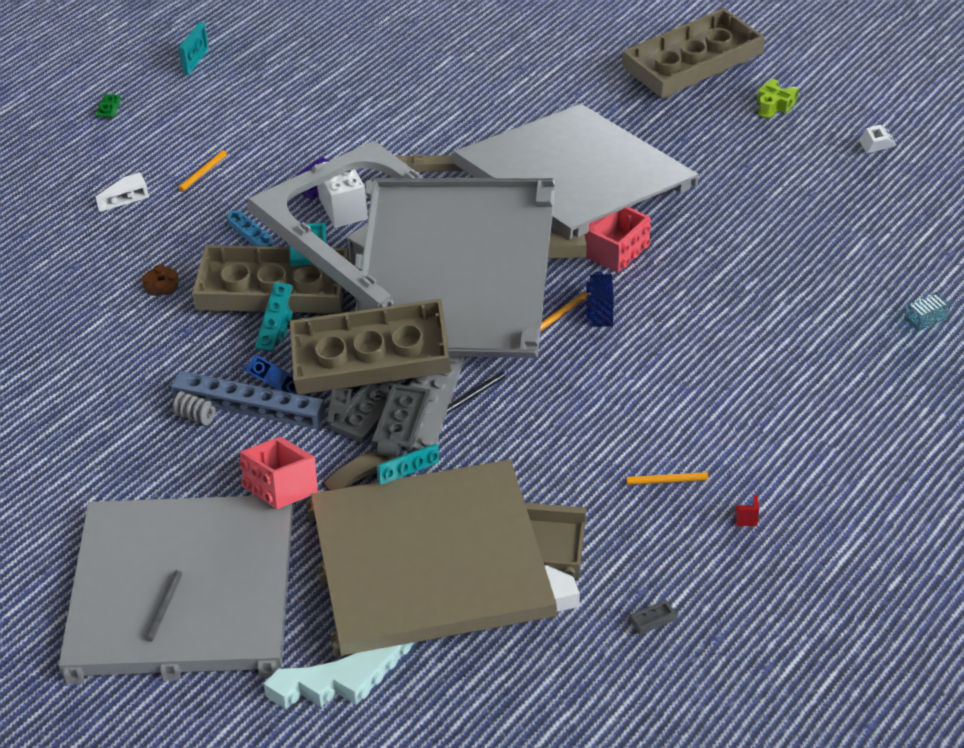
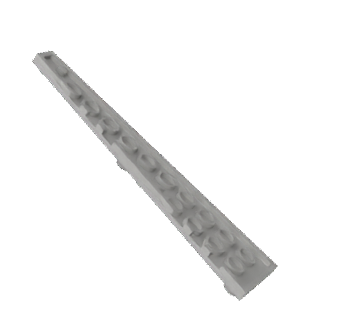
M449 356L451 372L415 377L409 385L411 387L431 389V396L411 452L432 444H438L440 431H442L443 422L447 416V408L451 403L452 394L455 391L465 357Z

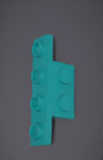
M274 283L255 344L257 350L273 352L276 343L282 344L283 338L287 336V324L292 319V310H290L288 304L292 285Z
M432 444L377 465V483L382 485L437 464L439 462V446Z

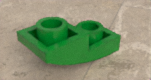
M104 94L102 102H99L96 116L113 118L119 108L121 96L119 94Z

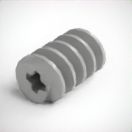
M183 391L177 394L172 405V412L177 416L188 418L191 421L202 423L206 426L212 422L216 413V409L212 406L211 401L205 402L203 398L198 399L197 396L192 397L191 394L185 395Z

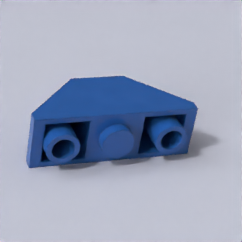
M256 354L254 355L246 372L280 391L297 394L292 374Z

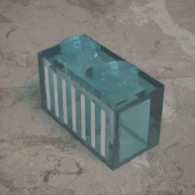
M935 292L907 304L904 319L919 332L948 319L951 305Z

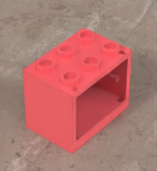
M627 207L589 223V232L584 234L587 244L586 257L619 273L634 258H637L640 252L650 245V217Z
M280 436L240 451L241 460L239 464L242 469L241 483L243 488L272 507L279 509L307 498L313 493H318L315 457Z

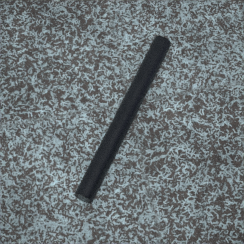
M501 371L449 404L447 415L506 378L505 373Z

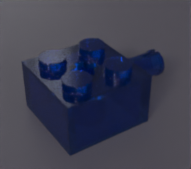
M597 271L590 274V282H586V293H589L586 296V307H590L587 308V320H590L591 327H613L614 295L612 274H603Z

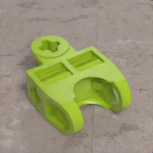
M772 79L758 90L757 103L761 104L758 114L764 118H771L778 111L787 113L797 100L799 88L790 87L782 89L779 88L778 80Z

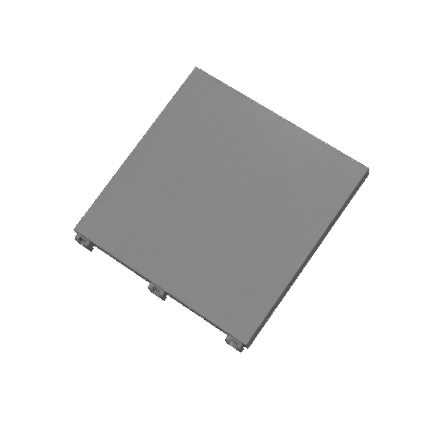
M582 104L458 149L453 152L452 161L453 164L475 178H553L556 185L551 228L568 240L573 239V234L579 237L588 233L589 223L669 189H674L679 193L685 192L690 189V185L697 186L699 174Z
M374 178L373 182L367 180L365 194L371 201L363 255L356 254L355 267L365 275L370 274L375 278L377 284L391 295L394 305L441 299L449 356L538 358L556 185L554 179ZM357 299L355 311L369 309Z
M257 496L88 502L59 661L61 675H64L66 684H84V676L161 673L163 681L181 680V672L258 669L260 677H271L279 667L282 669L293 503L276 509ZM175 570H179L182 572L181 579L152 642L146 641L145 635Z

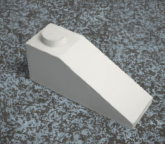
M141 173L123 177L98 194L96 201L98 210L101 212L148 198L149 195Z

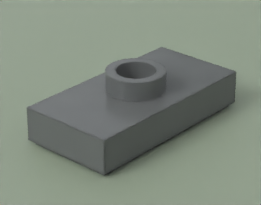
M666 599L629 615V621L637 633L642 635L676 620L678 614Z

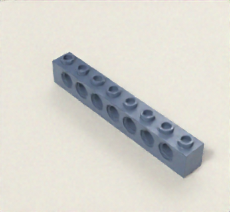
M184 371L179 372L171 386L173 399H175L180 391H183L185 395L191 394L192 397L203 398L205 402L211 401L215 409L312 429H318L325 415L323 399Z

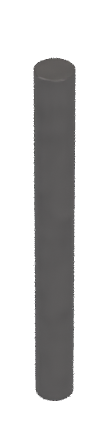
M175 570L145 635L146 641L152 642L181 579L182 572L179 570Z

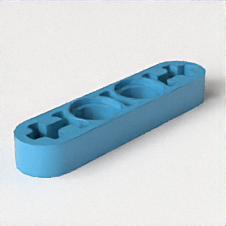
M235 210L228 213V224L253 246H274L273 238L242 212Z

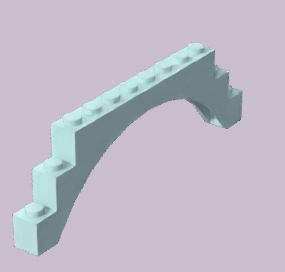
M414 643L359 652L335 662L313 667L278 669L264 683L266 697L286 710L291 704L298 701L300 695L322 707L334 697L335 692L357 705L361 699H365L375 684H379L389 669H393L403 654L405 655L409 652Z

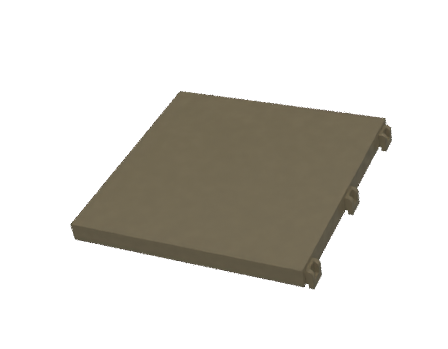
M511 459L395 479L382 485L376 482L311 494L312 500L306 502L309 523H314L313 520L316 521L323 563L318 565L321 588L326 587L325 584H328L336 631L331 632L334 657L339 656L338 653H341V656L557 616V603Z

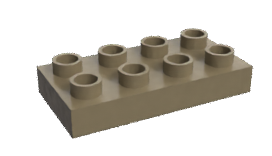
M722 8L624 50L622 67L655 92L657 96L666 98L672 96L674 92L688 86H695L703 79L712 75L722 74L726 69L737 64L746 63L751 58L762 54L765 37L727 9Z
M205 245L192 295L195 310H209L214 313L245 311L254 314L266 312L275 282L292 285L288 304L293 314L301 312L331 315L342 312L346 289L315 264L290 266V247ZM333 248L350 262L348 248Z
M441 299L290 321L293 380L297 395L451 372Z

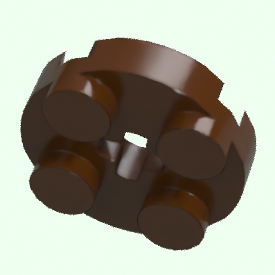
M158 264L142 276V282L148 294L159 296L158 293H165L167 295L178 288L179 277L174 269Z

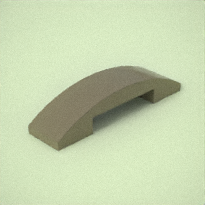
M377 451L367 453L344 465L328 478L324 485L329 491L352 487V483L376 472L377 465L397 457L378 455Z

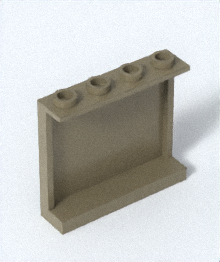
M525 503L544 565L574 578H580L586 525V507Z

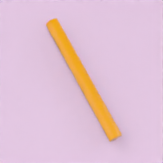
M222 150L178 187L179 190L184 192L226 157L227 153Z
M586 290L542 321L541 331L592 296L591 291Z
M708 472L626 477L627 485L708 480Z

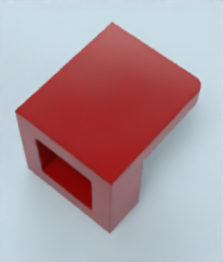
M753 495L752 505H736L737 526H758V495Z

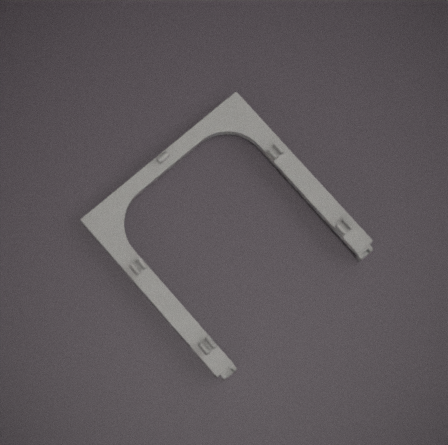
M375 140L324 164H317L311 170L249 198L247 210L369 309L394 306L391 295L377 284L375 278L370 274L365 275L312 233L311 228L307 224L297 221L291 215L287 206L288 201L292 197L352 169H374L384 172L393 178H424Z

